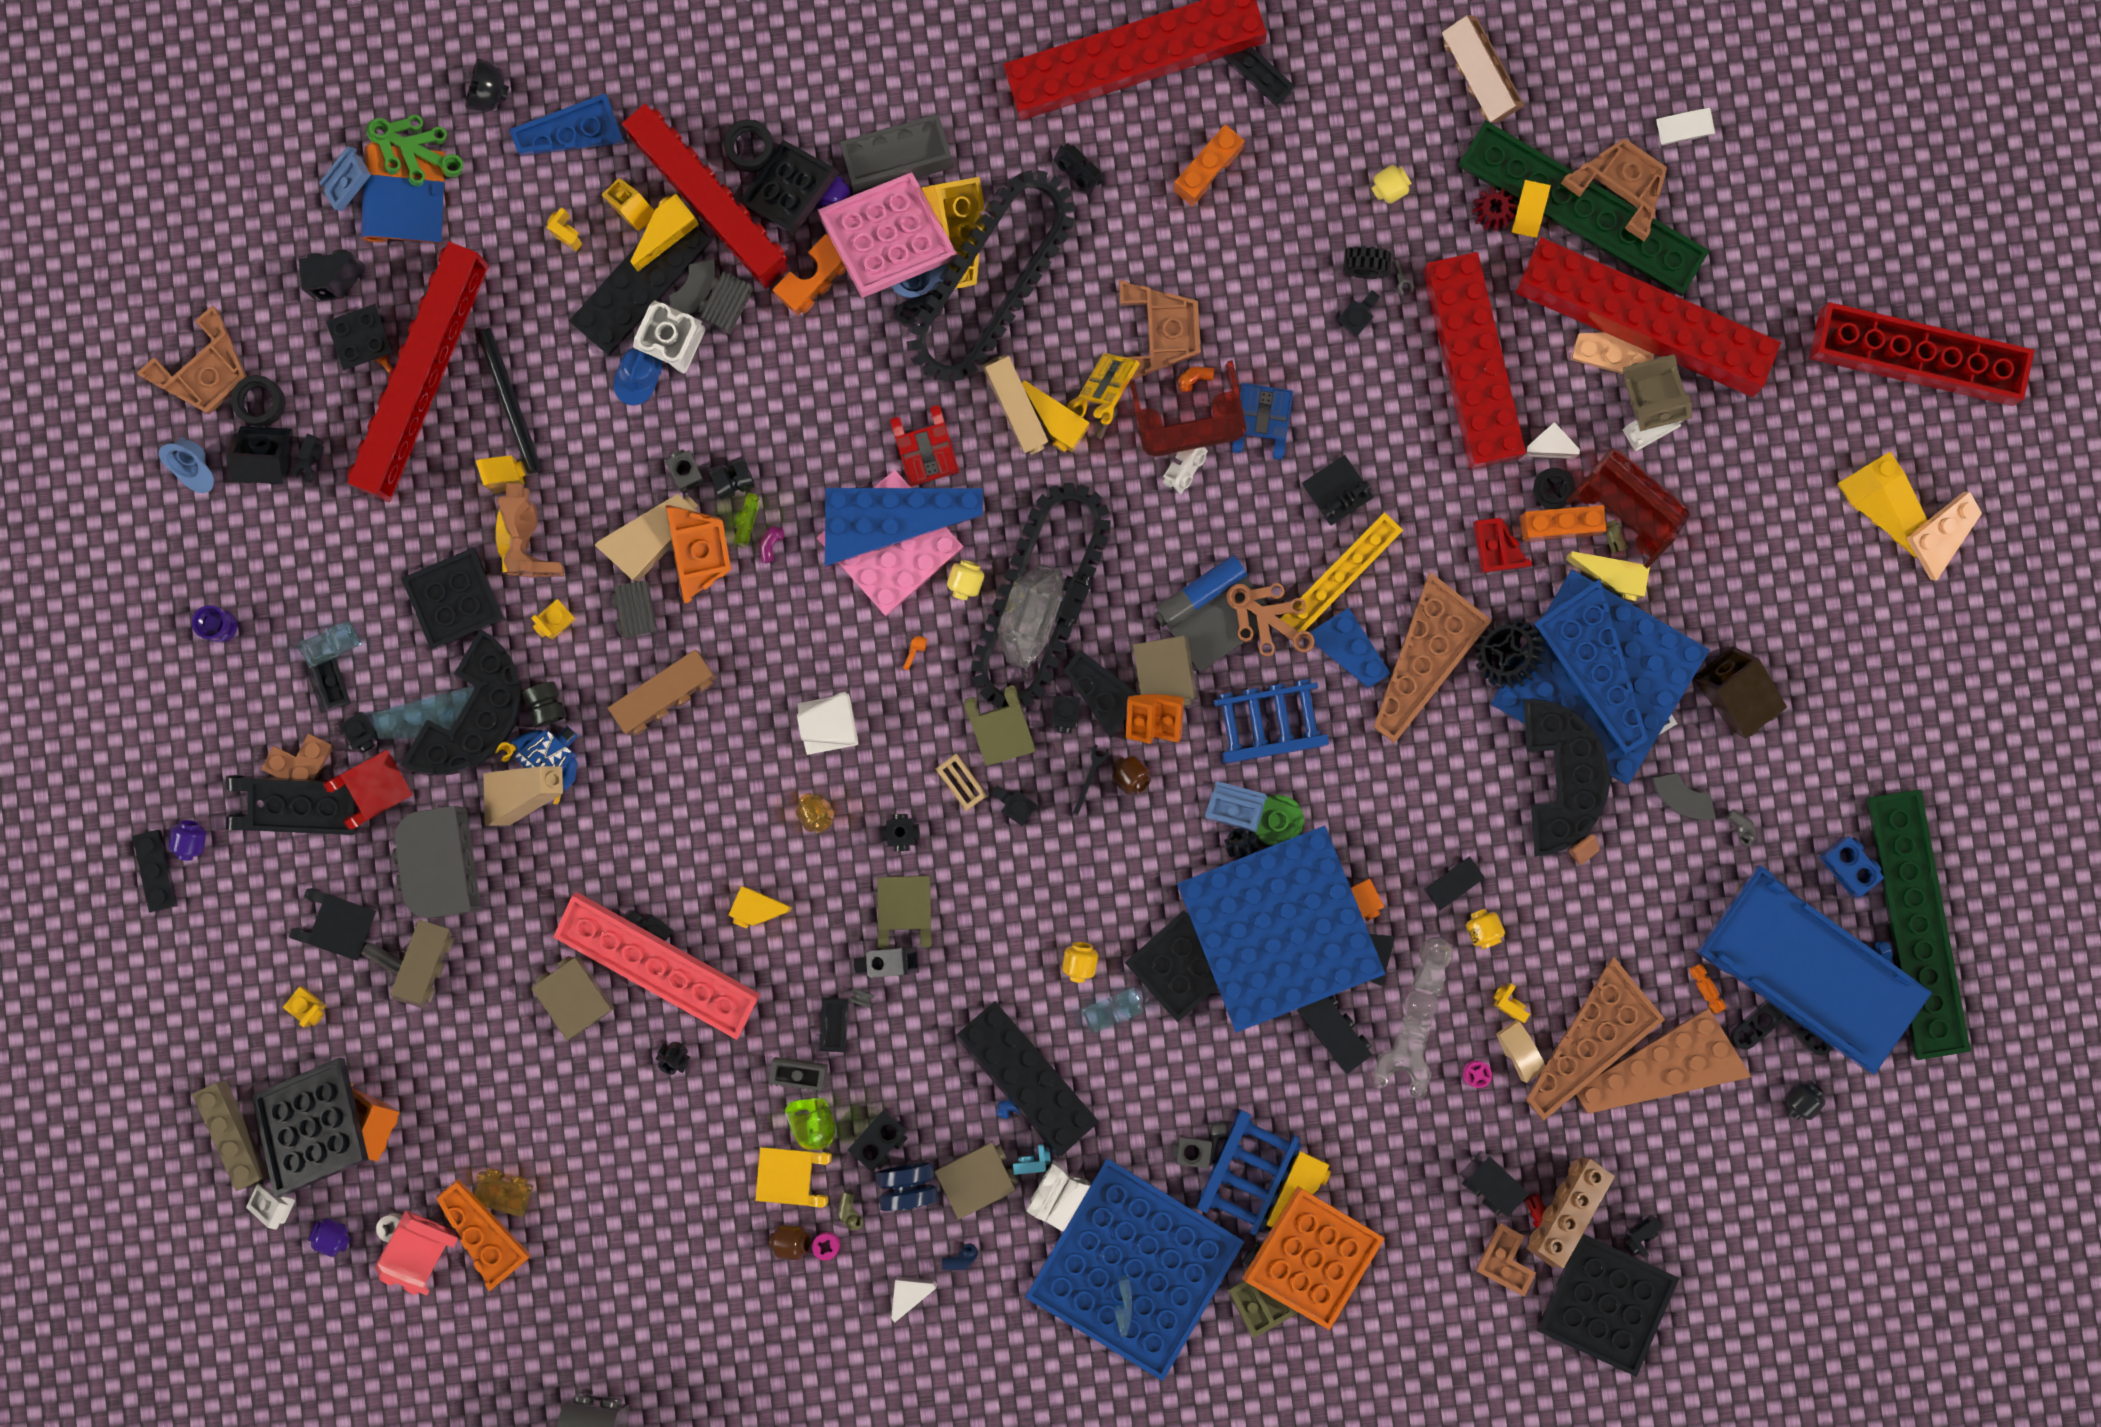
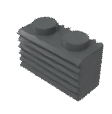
M723 271L720 277L716 276L710 288L713 292L709 299L705 298L702 301L698 312L701 313L699 317L704 323L730 335L753 293V288L751 284Z
M642 580L614 586L615 593L611 594L614 609H619L620 619H616L619 635L623 634L625 639L630 640L658 634L649 583Z
M775 1057L772 1060L769 1083L771 1086L775 1084L776 1086H786L787 1088L791 1086L792 1089L796 1087L797 1089L802 1088V1090L807 1089L808 1091L812 1089L813 1092L815 1090L820 1092L825 1088L828 1064Z

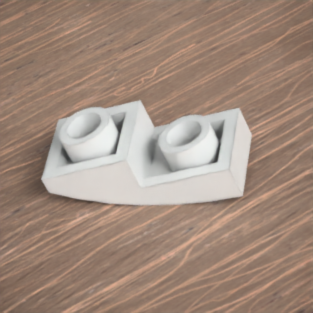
M1711 108L1656 119L1662 146L1715 134Z

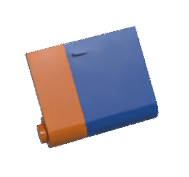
M371 141L370 145L365 146L364 164L371 176L363 185L361 239L374 243L387 242L388 239L441 244L444 173L442 168L415 155L419 168L425 173V180L421 186H413L408 180L410 172L400 147L391 146L394 156L401 162L400 171L392 175L384 169L385 159L379 144ZM431 150V151H433V152H435V153H437V154H439V155L445 157V151H435V150ZM395 163L388 164L390 168L397 167ZM417 174L412 176L415 180L421 179Z

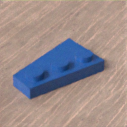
M1349 608L1309 632L1314 637V644L1323 653L1336 661L1367 689L1391 674Z

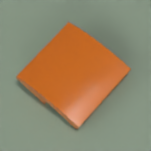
M1161 694L1129 696L1127 700L1126 738L1148 744L1152 743L1154 737L1179 743L1182 737L1184 698Z

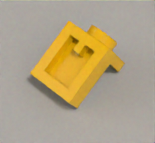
M561 207L558 212H553L549 217L546 228L552 236L577 252L582 245L578 238L579 233L566 224L570 216Z
M556 599L538 616L534 615L531 617L536 623L532 626L542 638L547 636L552 640L576 620L559 599Z
M1507 983L1505 986L1501 985L1494 994L1493 998L1496 1001L1493 1006L1513 1019L1520 1021V1023H1525L1530 1016L1524 1010L1526 1006L1514 998L1511 1001L1508 1000L1516 986L1512 983Z
M299 986L283 1008L300 1021L299 1025L304 1028L317 1025L323 1018L324 1013L322 1011L327 1005L303 986Z

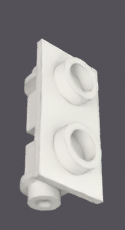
M1189 438L1188 442L1184 441L1176 455V459L1182 461V464L1178 465L1172 461L1163 476L1164 481L1162 483L1170 488L1173 486L1181 495L1192 483L1193 475L1197 468L1205 462L1208 450L1200 441L1196 442Z

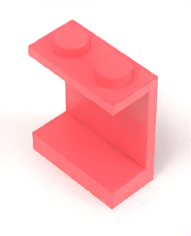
M405 1210L374 1268L382 1282L391 1286L394 1283L403 1286L405 1291L413 1295H417L418 1292L428 1295L427 1279L445 1246L453 1248L458 1237L453 1229Z

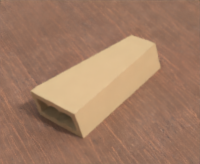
M1002 354L985 362L981 367L1021 450L1024 453L1029 451L1030 454L1043 450V444L1047 443L1048 439L1010 357Z
M676 494L599 540L595 546L634 582L640 581L672 547L665 505L698 512L695 510L698 505L688 495L683 499L679 494Z
M538 766L483 773L485 826L511 825L563 794L562 767Z

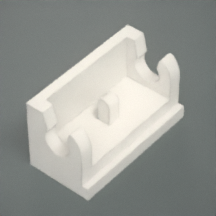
M1635 420L1622 430L1636 452L1681 427L1680 423L1683 421L1640 431Z

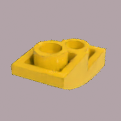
M1529 180L1524 181L1511 233L1537 238L1551 185Z

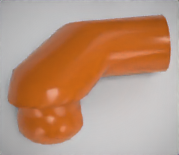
M1190 367L1180 375L1178 379L1180 383L1179 389L1183 392H1189L1197 380L1213 381L1214 368Z

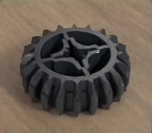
M1507 618L1505 625L1496 621V629L1494 630L1491 627H1487L1489 634L1487 636L1480 635L1483 643L1475 644L1476 649L1480 651L1474 654V658L1479 661L1476 667L1479 671H1482L1481 676L1484 679H1488L1491 685L1498 684L1502 689L1506 685L1510 689H1514L1516 682L1521 687H1524V680L1526 678L1534 681V677L1531 674L1533 672L1541 673V669L1537 665L1545 664V659L1541 657L1546 654V649L1542 647L1545 641L1542 637H1539V631L1532 629L1531 624L1528 622L1523 624L1521 620L1516 619L1513 623ZM1521 637L1528 641V653L1521 649ZM1511 651H1514V652H1515V653H1513V655H1510V654H1509L1510 657H1506V656H1505V655H1507L1509 652L1511 653ZM1492 655L1500 659L1499 664L1501 667L1499 671L1493 668Z

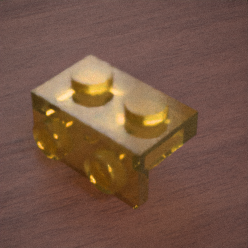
M487 1168L486 1171L477 1174L476 1179L479 1180L474 1195L485 1207L525 1217L534 1185L527 1183L528 1179L515 1175L512 1178L502 1176L501 1171Z

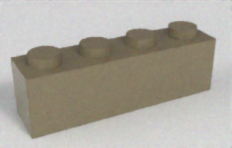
M227 1080L216 1082L193 1093L192 1096L235 1191L245 1189L268 1178V1170Z

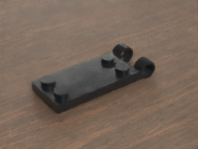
M246 775L226 776L227 791L248 792V815L241 813L227 814V830L354 835L356 834V828L348 829L344 824V819L356 814V803L345 785L333 792H327L323 786V783L327 780L248 777ZM258 800L263 801V807L258 806Z

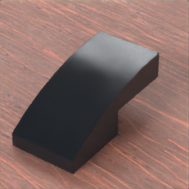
M1469 856L1433 881L1424 890L1438 910H1441L1485 877Z

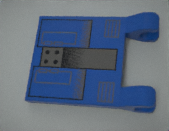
M1242 383L1232 452H1242L1246 435L1275 440L1273 458L1279 460L1283 458L1293 397L1292 390Z

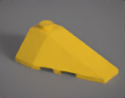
M980 177L921 187L955 252L964 258L965 256L957 251L958 248L965 241L973 244L972 241L966 238L971 229L977 227L982 231L975 224L981 212L984 211ZM979 253L955 289L977 285ZM947 263L948 268H951L952 270L956 271V269H954Z
M1890 451L1840 481L1837 485L1853 508L1865 514L1874 525L1881 527L1896 543L1917 558L1907 537L1928 520L1905 472Z

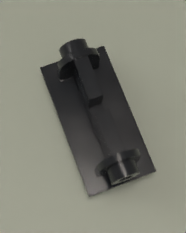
M1067 143L1064 147L1061 145L1053 161L1060 170L1064 171L1075 181L1080 189H1083L1090 196L1095 186H1099L1105 180L1102 176L1103 172L1091 161L1083 166L1081 163L1086 160V157L1074 144L1070 145Z
M1076 571L1073 577L1067 575L1062 587V591L1066 592L1063 601L1057 600L1052 615L1056 616L1054 623H1057L1060 618L1063 620L1062 625L1072 628L1073 624L1077 623L1082 606L1075 604L1074 600L1077 599L1085 602L1089 589L1092 586L1090 584L1091 579L1086 576H1081L1080 579L1075 578Z

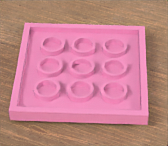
M912 172L818 210V216L862 298L949 263L957 255Z
M894 470L874 488L911 487ZM945 527L935 532L926 533L911 540L877 551H871L838 563L879 610L887 616L964 547ZM824 531L817 539L825 547Z

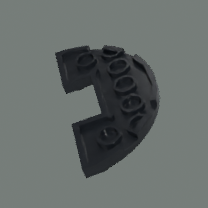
M479 630L454 673L456 677L476 687L453 727L449 731L427 719L401 763L403 768L431 776H445L465 772L491 758L495 754L497 747L501 743L506 742L511 735L521 708V682L512 658L504 647L485 631Z
M1523 698L1527 752L1554 750L1557 801L1531 803L1534 855L1536 857L1564 850L1580 838H1583L1592 829L1601 815L1608 798L1610 770L1602 742L1596 732L1582 717L1555 702Z

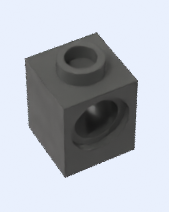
M682 449L670 455V459L666 460L673 479L682 493L705 483L704 477L690 450L684 451ZM687 463L691 465V470L688 474L679 475L678 470L682 464Z
M1179 1135V1141L1173 1142L1172 1157L1176 1158L1177 1165L1209 1169L1212 1141L1210 1139ZM1188 1145L1198 1147L1199 1152L1195 1158L1189 1159L1184 1156V1149Z

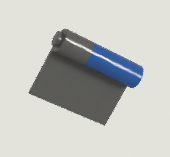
M1231 555L1155 607L1157 612L1154 616L1161 627L1166 625L1174 637H1188L1191 660L1199 673L1245 643L1238 637L1239 622L1237 610L1231 608L1228 604L1227 592L1236 584H1244L1250 590L1255 589V587L1248 579L1244 567L1235 555ZM1238 593L1235 596L1237 602H1242L1245 599V595L1242 593ZM1263 599L1254 600L1262 607L1267 606ZM1247 609L1249 627L1253 629L1255 636L1259 633L1257 617ZM1244 629L1241 632L1243 638H1248L1251 635L1248 629Z

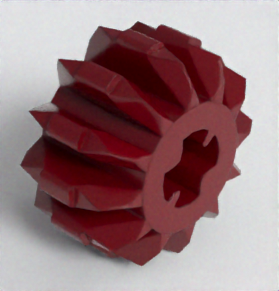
M1490 187L1488 193L1482 190L1479 193L1480 198H1475L1473 201L1475 208L1472 209L1471 214L1478 216L1475 224L1485 223L1483 226L1484 231H1487L1489 226H1492L1494 233L1499 230V226L1506 229L1509 225L1508 221H1513L1515 218L1512 212L1517 208L1516 204L1510 203L1513 199L1512 195L1503 196L1505 193L1504 188H1501L1499 193H1496L1494 187ZM1491 206L1492 209L1495 206L1498 208V212L1496 213V211H1494V213H1492L1489 209Z

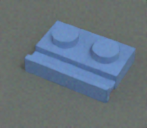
M346 147L319 182L321 186H324V192L334 210L343 211L371 176L361 157L357 156L356 148Z
M1216 781L1205 818L1256 832L1267 795Z

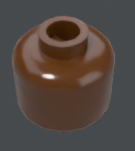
M1129 756L1125 759L1121 757L1112 767L1114 770L1112 781L1126 794H1141L1151 782L1150 769L1135 756Z
M781 1224L777 1227L775 1233L770 1235L769 1246L770 1249H773L778 1259L800 1260L810 1250L811 1237L803 1226Z

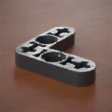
M1767 1000L1731 1031L1730 1035L1734 1046L1746 1050L1754 1047L1783 1022L1811 1054L1823 1056L1832 1049L1824 1041L1822 1042L1823 1049L1814 1048L1816 1044L1814 1039L1810 1036H1807L1806 1039L1804 1038L1805 1035L1811 1032L1807 1029L1803 1031L1796 1029L1795 1020L1790 1017L1787 1018L1785 1013ZM1763 1012L1767 1013L1771 1020L1770 1024L1765 1028L1760 1027L1757 1023L1758 1015ZM1753 1027L1760 1032L1758 1035L1756 1032H1751L1747 1036L1748 1043L1738 1041L1741 1038L1739 1035L1740 1031L1747 1033Z

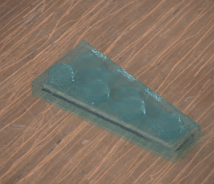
M475 686L372 713L378 739H415L427 719L450 731L474 691Z

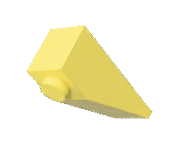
M1573 551L1567 555L1566 560L1595 582L1600 579L1603 588L1617 596H1621L1627 602H1636L1637 599L1645 597L1650 565Z

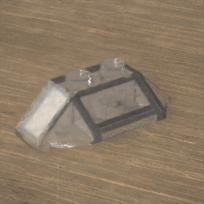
M1041 564L1014 582L997 630L1007 663L1028 669L1031 661L1044 649L1063 597L1061 569Z

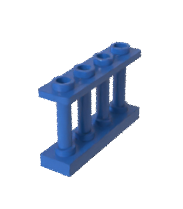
M1310 679L1296 681L1295 686L1285 688V684L1269 686L1270 691L1259 692V688L1244 690V695L1233 697V693L1217 695L1218 700L1212 702L1213 708L1222 706L1229 743L1227 752L1222 753L1223 764L1328 746V735H1321L1320 731H1317L1310 691L1318 688V683H1311ZM1300 693L1307 733H1304L1305 738L1295 740L1294 735H1291L1284 695ZM1274 697L1281 737L1278 738L1279 743L1269 744L1268 740H1265L1258 700ZM1248 702L1255 742H1253V747L1243 749L1242 744H1239L1232 704Z
M1239 1109L1196 1207L1205 1213L1208 1212L1209 1207L1212 1209L1216 1207L1251 1224L1249 1232L1256 1236L1258 1230L1261 1232L1264 1230L1268 1221V1217L1265 1214L1269 1206L1274 1207L1279 1197V1192L1276 1191L1280 1181L1285 1183L1291 1169L1287 1167L1291 1157H1297L1302 1144L1298 1143L1300 1137L1292 1134L1290 1141L1254 1125L1253 1121L1249 1120L1251 1114ZM1250 1134L1284 1150L1285 1152L1279 1165L1242 1149V1145L1239 1144L1242 1135L1247 1136ZM1238 1158L1274 1175L1268 1189L1266 1190L1230 1173L1231 1170L1228 1169L1231 1159L1236 1160ZM1220 1183L1224 1185L1228 1183L1262 1199L1257 1213L1254 1214L1220 1198V1194L1216 1193Z

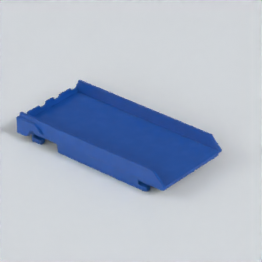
M1761 865L1754 868L1752 874L1724 910L1722 916L1710 930L1701 946L1695 951L1720 970L1732 975L1853 1063L1873 1075L1879 1070L1932 994L1929 989L1790 892L1789 887L1776 879L1770 871Z

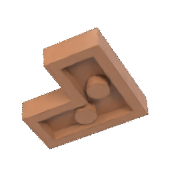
M307 734L297 756L272 746L261 770L278 778L317 780L334 745L312 734Z
M1499 1222L1475 1270L1522 1296H1525L1536 1275L1535 1271L1513 1260L1525 1236Z

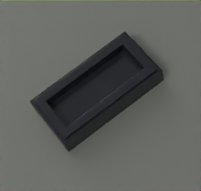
M822 998L819 1051L846 1052L848 999Z

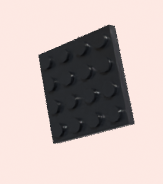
M345 1058L334 1059L252 1095L274 1197H283L369 1160Z
M1583 1234L1560 1274L1536 1330L1637 1377L1679 1281V1277Z

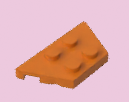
M665 505L682 600L685 604L689 603L692 600L691 597L703 588L706 590L717 578H721L731 571L723 521L719 517L672 505Z

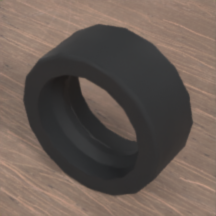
M745 119L736 122L729 128L724 139V148L728 159L734 167L745 172L761 170L775 149L770 131L757 120ZM756 132L764 140V151L756 159L744 160L740 158L734 149L735 140L742 133Z
M259 375L248 376L239 381L233 389L231 396L232 409L236 415L248 424L257 427L269 426L278 421L284 412L286 404L284 393L279 385L267 377ZM257 386L266 387L273 395L271 408L261 416L251 415L244 408L246 394Z

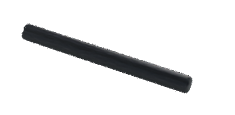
M491 328L481 329L477 336L528 474L538 473L542 470V466Z

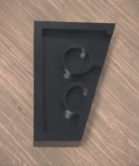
M1079 649L1064 671L1111 739L1127 718L1128 697L1139 694Z

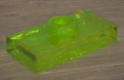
M747 493L743 511H738L735 520V526H738L734 544L745 549L748 546L760 499L756 494Z

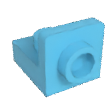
M1044 1143L1038 1144L1039 1160H1034V1155L1018 1157L1019 1162L1013 1163L1014 1175L1046 1172V1165H1051L1050 1149H1044Z

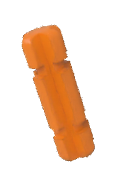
M1697 964L1691 967L1689 972L1693 979L1697 980L1696 984L1705 1001H1709L1708 1006L1712 1013L1717 1014L1725 1010L1726 1005L1723 999L1718 997L1720 994L1710 976L1706 975L1708 972L1704 965Z

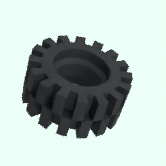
M1366 246L1349 247L1345 249L1343 272L1348 274V276L1364 277V279L1388 277L1390 275L1392 253L1388 250H1383V248L1376 249L1372 246L1370 248Z

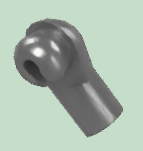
M1732 809L1728 813L1726 820L1737 826L1740 843L1746 847L1751 846L1756 840L1754 822L1735 809Z

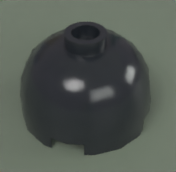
M476 59L465 107L472 111L484 113L497 108L500 100L506 101L509 86L504 85V74L498 66L483 59Z

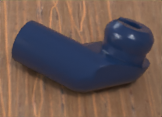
M968 1243L963 1246V1249L956 1257H942V1270H967L977 1259L978 1249L974 1244Z

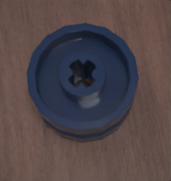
M931 1162L902 1165L875 1172L878 1187L883 1189L894 1188L893 1190L883 1192L879 1196L881 1211L914 1209L939 1201L936 1186L931 1184L920 1185V1183L931 1181L935 1177L934 1165Z

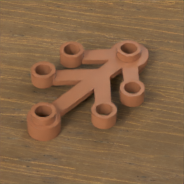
M1274 583L1270 587L1250 590L1244 584H1236L1228 590L1227 602L1231 608L1237 610L1239 622L1238 637L1241 641L1249 642L1254 637L1253 629L1249 627L1248 609L1257 617L1261 641L1259 651L1262 656L1271 657L1275 653V646L1271 642L1269 625L1292 640L1298 652L1308 653L1313 649L1315 642L1311 633L1307 631L1298 632L1275 616L1287 613L1303 614L1306 610V604L1303 599L1295 598L1291 602L1262 607L1254 600L1271 597L1274 600L1283 598L1285 590L1281 584ZM1275 587H1279L1282 590L1278 596L1272 594V589ZM1238 593H1242L1245 595V599L1242 602H1237L1235 596ZM1294 603H1302L1303 608L1300 611L1294 610ZM1244 629H1248L1251 635L1248 638H1243L1241 632ZM1302 638L1308 639L1309 645L1307 647L1299 645V641ZM1269 644L1272 646V651L1264 653L1262 647Z

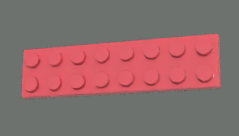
M578 892L572 895L553 938L736 1040L740 1037L761 995Z

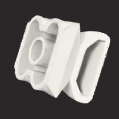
M653 301L649 305L636 333L633 348L669 363L681 373H686L705 333V327L701 325L702 321L689 314L675 310L664 303Z
M840 692L832 697L797 703L798 725L807 755L858 745L857 730L849 694Z
M1053 1160L1032 1196L1026 1211L1035 1218L1043 1220L1064 1232L1090 1188V1181L1069 1176L1063 1165Z

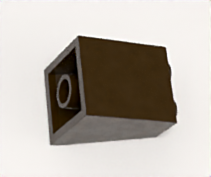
M1734 646L1693 677L1694 682L1732 732L1745 739L1756 734L1759 728L1769 721L1776 719L1787 708L1760 659Z

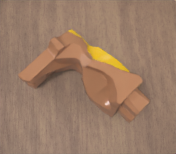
M506 484V497H499L497 501L500 507L496 522L497 551L502 558V574L530 578L564 577L565 571L560 562L543 561L527 555L526 548H529L530 536L534 533L538 524L537 508L535 504L529 501L530 490L524 488L523 484Z

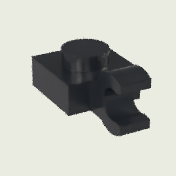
M1372 290L1361 304L1353 300L1337 319V322L1357 338L1374 316L1369 311L1377 303L1380 296Z
M307 433L297 456L299 461L292 470V476L298 478L300 472L306 470L307 474L304 480L309 483L313 481L315 474L312 465H315L316 461L321 459L324 452V441Z
M997 785L991 795L1005 804L1001 812L1021 826L1024 825L1038 806L1018 790L1011 796Z
M633 910L626 917V920L664 941H667L674 929L655 915H652L647 920Z

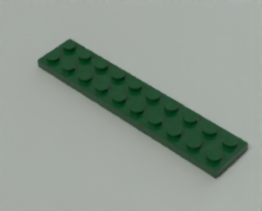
M1486 120L1458 165L1459 168L1500 191L1501 188H1504V194L1507 196L1512 195L1513 199L1518 202L1520 201L1525 180L1551 185L1543 217L1681 297L1685 294L1710 251L1655 218L1651 222L1650 234L1645 241H1642L1625 229L1638 211L1636 207L1593 182H1590L1580 197L1561 184L1565 176L1574 173V171Z
M1922 790L1866 798L1878 864L1881 867L1880 873L1884 876L1882 886L1897 966L1932 992L1909 1025L1915 1060L1971 1052Z

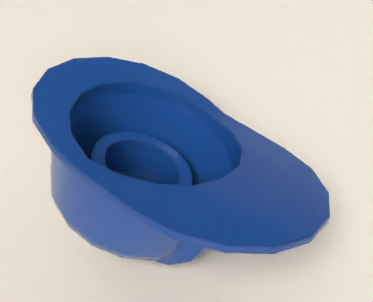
M633 347L629 349L622 357L613 383L615 394L619 400L633 406L647 401L652 395L661 374L662 360Z

